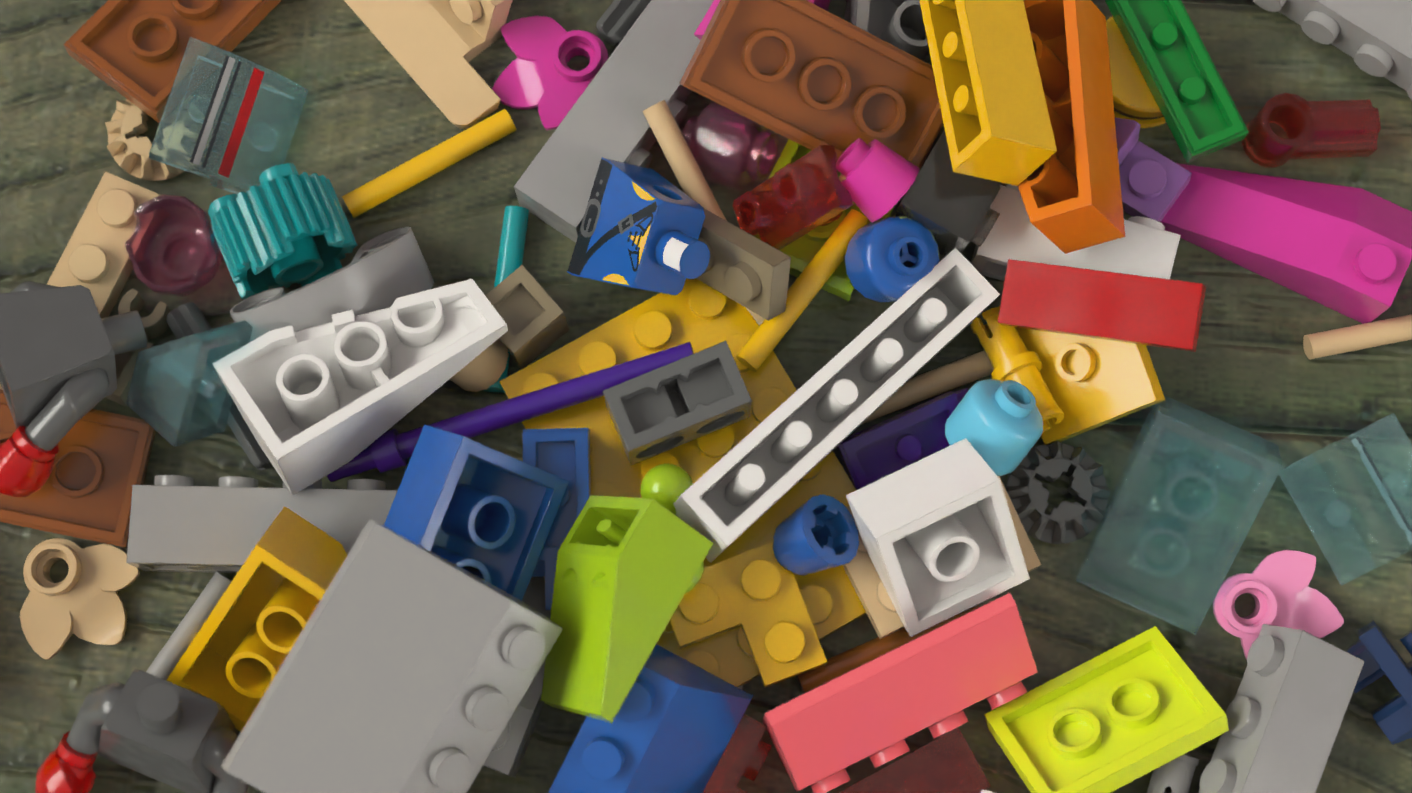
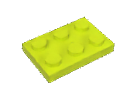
M1156 626L984 714L990 733L1031 793H1111L1229 731L1226 713Z

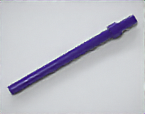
M687 342L428 424V426L466 438H473L604 396L603 390L694 354L691 343ZM424 426L400 434L396 429L386 431L350 462L328 474L327 478L330 482L375 468H378L383 473L407 465V458L412 456Z

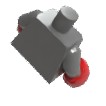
M26 281L9 293H0V384L16 426L12 436L6 442L0 443L1 494L12 497H26L40 490L47 482L53 469L55 456L59 453L57 445L59 441L102 399L112 395L117 389L115 355L147 347L145 329L137 310L101 319L90 289L82 285L58 287Z
M135 669L126 684L117 682L99 686L87 695L71 731L63 735L59 746L48 755L39 767L36 775L35 793H90L96 779V773L92 767L97 754L186 793H247L249 784L227 773L221 767L240 735L225 708L214 700L145 671Z

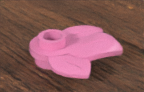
M1296 550L1277 551L1267 555L1252 573L1235 574L1219 585L1213 598L1214 616L1218 624L1226 632L1240 637L1246 659L1249 649L1258 638L1263 624L1304 630L1319 639L1334 632L1344 624V618L1329 598L1318 590L1308 587L1316 568L1315 556ZM1249 593L1255 600V609L1249 616L1240 617L1235 611V601L1241 594Z

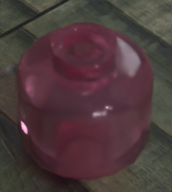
M716 102L708 104L699 116H692L686 123L683 131V136L706 181L735 190H744L751 187L757 180H765L770 174L777 157L779 142L777 134Z

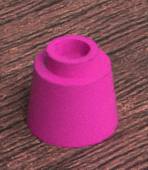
M861 138L855 140L834 165V168L841 173L837 183L872 223L883 217L897 204L914 183L920 168L878 140L874 139L866 144Z

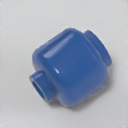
M905 216L887 217L873 223L870 222L858 229L849 241L845 254L846 274L853 287L865 298L880 303L897 301L940 262L938 245L931 231L920 221Z

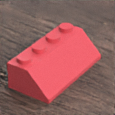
M1008 593L766 712L762 722L796 792L810 786L813 793H826L850 781L851 778L846 767L868 756L874 768L909 752L910 749L905 738L927 727L933 739L969 722L963 709L985 698L993 710L1027 693L1022 680L1038 671L1017 605L1011 593Z

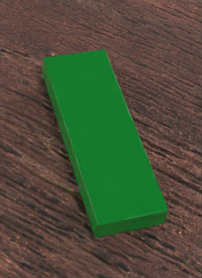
M1105 0L1186 162L1190 163L1244 140L1249 131L1182 1Z

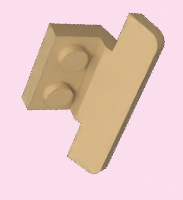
M344 0L453 125L461 129H468L498 109L501 99L469 62L502 36L501 27L506 24L513 0Z

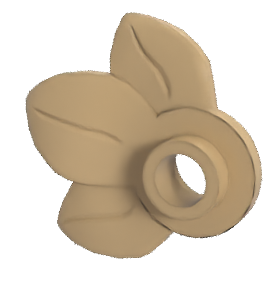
M64 538L45 540L31 550L25 560L23 569L24 581L30 593L21 608L19 617L23 633L29 645L40 657L45 660L53 658L63 648L72 634L98 645H118L123 641L127 628V613L118 591L128 587L140 575L138 568L126 563L127 554L123 550L108 544H98L82 548L75 542ZM65 560L69 567L68 574L61 582L54 583L50 578V569L55 562Z

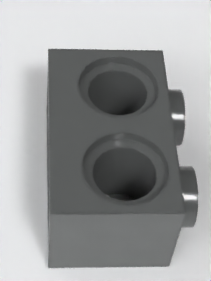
M726 341L603 390L607 410L630 465L749 418L751 414L752 400Z

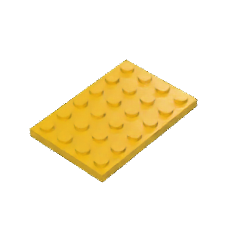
M686 278L683 290L677 295L658 293L499 381L508 399L687 342L691 343L694 353L726 341L752 400L750 417L634 465L629 463L607 410L604 396L522 422L525 429L589 428L591 495L641 498L640 488L646 473L660 464H674L683 468L689 474L694 484L797 391L774 351L771 352L756 372L748 369L736 358V355L759 326L744 306L696 278ZM833 451L829 453L715 560L710 563L705 557L703 561L704 567L774 541L776 527L813 496L821 494L831 496L845 507H848L849 503L846 495L856 491ZM842 565L804 576L794 574L819 641L867 614ZM669 621L657 642V645L737 688L760 675L741 626L680 649Z

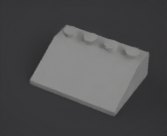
M369 519L221 767L227 773L264 793H467L563 628L518 598L382 524Z

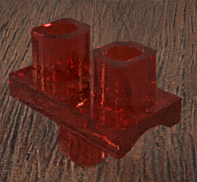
M819 145L792 164H788L774 173V176L756 188L745 192L733 200V208L740 229L751 235H759L761 241L777 250H781L818 226L824 227L838 220L843 211L854 204L850 193L842 185L837 175V154L834 145Z

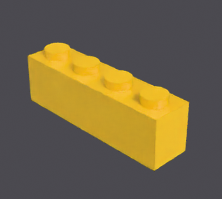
M919 0L953 172L1018 186L1057 151L1024 1Z

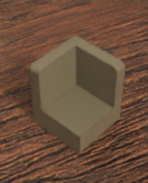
M523 265L485 295L507 324L508 331L499 339L507 347L512 359L521 369L569 331L564 312Z

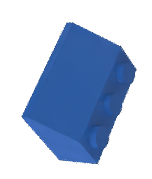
M424 424L383 526L522 601L569 481L464 436Z
M656 644L613 722L610 723L586 716L548 793H703L753 696Z

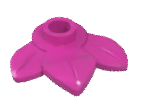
M531 16L512 20L501 27V33L506 44L516 55L517 59L511 62L502 72L492 90L501 99V103L514 109L529 110L538 107L539 116L546 130L557 129L607 61V49L596 35L582 30L567 32L550 17ZM581 55L589 59L588 66L583 70L576 71L567 66L569 60L574 56Z

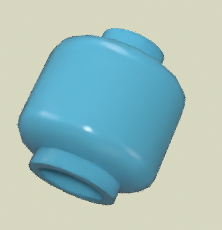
M986 379L977 381L957 405L945 424V435L949 446L966 438L997 476L1013 472L1043 433V419L1036 406L1034 395L1025 386L1012 380Z

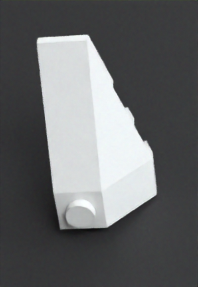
M473 279L402 296L395 299L392 307L355 316L352 309L331 315L333 322L295 331L293 325L274 329L213 363L215 371L256 441L292 495L297 494L354 459L508 331L506 322Z

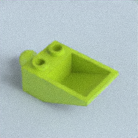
M660 464L650 469L641 483V498L590 495L557 553L550 620L563 628L545 660L541 700L549 706L612 723L684 594L692 590L700 580L704 570L703 561L713 542L676 516L677 513L673 504L680 495L693 485L691 477L683 468L674 464Z

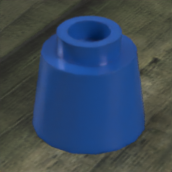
M821 494L811 497L776 527L773 551L780 565L794 574L804 576L850 563L858 551L859 534L854 518L847 508L834 497Z

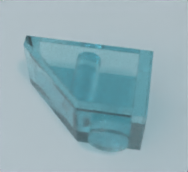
M244 320L139 351L126 404L174 447L225 431L233 400L215 371L213 363L248 344L253 327Z

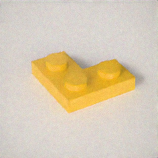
M774 541L705 566L700 580L692 590L684 594L670 619V624L680 649L741 626L764 687L827 664L825 654L794 574L780 565L774 555Z

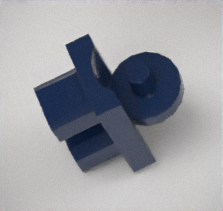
M1373 620L1357 631L1360 640L1352 644L1345 652L1365 661L1354 688L1355 693L1385 674L1400 693L1371 712L1378 726L1394 745L1412 738V660L1407 664ZM1411 630L1399 640L1412 656Z

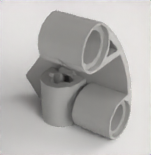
M401 227L380 234L364 243L358 249L349 265L289 293H285L284 289L280 287L257 293L236 304L230 310V315L246 345L274 329L293 325L294 330L299 331L333 322L331 315L353 309L354 315L357 316L392 307L396 298L430 290L434 280L411 227Z

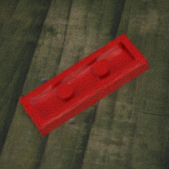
M1008 259L998 323L1004 326L1196 352L1206 286L1202 283Z

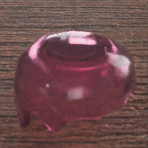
M161 194L140 204L134 210L137 220L136 227L132 236L125 242V248L130 261L133 263V269L138 280L158 294L184 297L199 290L216 276L221 266L223 255L212 231L209 214L194 201L185 196Z

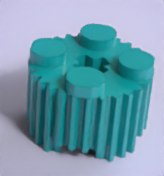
M293 163L280 164L266 169L259 176L260 186L253 185L247 192L220 197L209 206L208 214L211 219L212 231L241 299H247L272 288L283 286L288 288L293 283L301 284L302 287L343 268L340 260L346 257L345 253H352L353 248L358 246L330 179H326L324 175L318 177L317 173L308 176L307 172H303L299 175Z

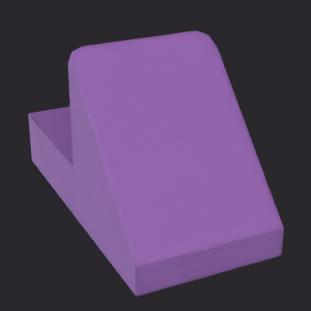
M1115 118L1123 211L1132 217H1147L1161 222L1190 182L1192 173L1140 142L1141 124L1134 120Z

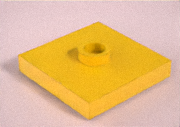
M1016 327L1028 351H1034L1038 354L1043 363L1040 373L1058 407L1064 413V419L1059 424H1054L1051 418L1048 419L1053 428L1042 433L1044 445H1049L1057 440L1062 442L1165 401L1146 345Z

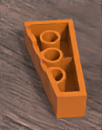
M1023 0L1057 151L1018 185L1030 222L1065 254L1125 237L1106 16L1092 0Z

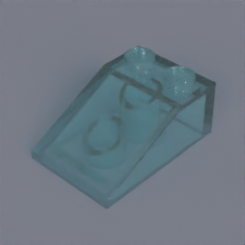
M1164 395L1165 401L1152 406L1130 451L1106 507L1105 517L1100 521L1076 581L1196 635L1283 465L1277 444Z

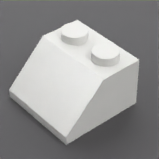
M966 438L846 495L863 545L910 637L1030 579L1001 481Z

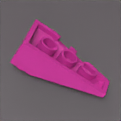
M1176 163L1192 174L1190 182L1161 221L1165 226V231L1181 235L1180 238L1362 324L1372 322L1391 307L1412 260L1411 211L1362 188Z

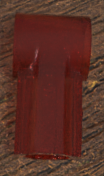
M1283 93L1275 95L1265 103L1247 124L1246 127L1249 133L1242 140V145L1245 153L1253 162L1269 168L1282 166L1290 159L1369 157L1377 150L1378 134L1381 130L1378 108H1374L1370 100L1307 101L1296 94ZM1269 123L1281 126L1286 131L1289 139L1277 136L1272 131Z

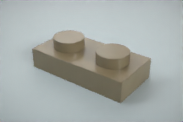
M704 209L705 219L698 240L708 246L710 261L705 272L696 279L766 320H770L785 312L791 257Z

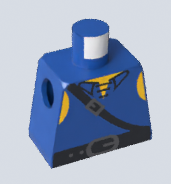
M602 157L567 273L616 285L677 295L683 290L686 278L695 279L701 276L707 269L710 261L708 246L698 240L705 219L704 208L655 170Z

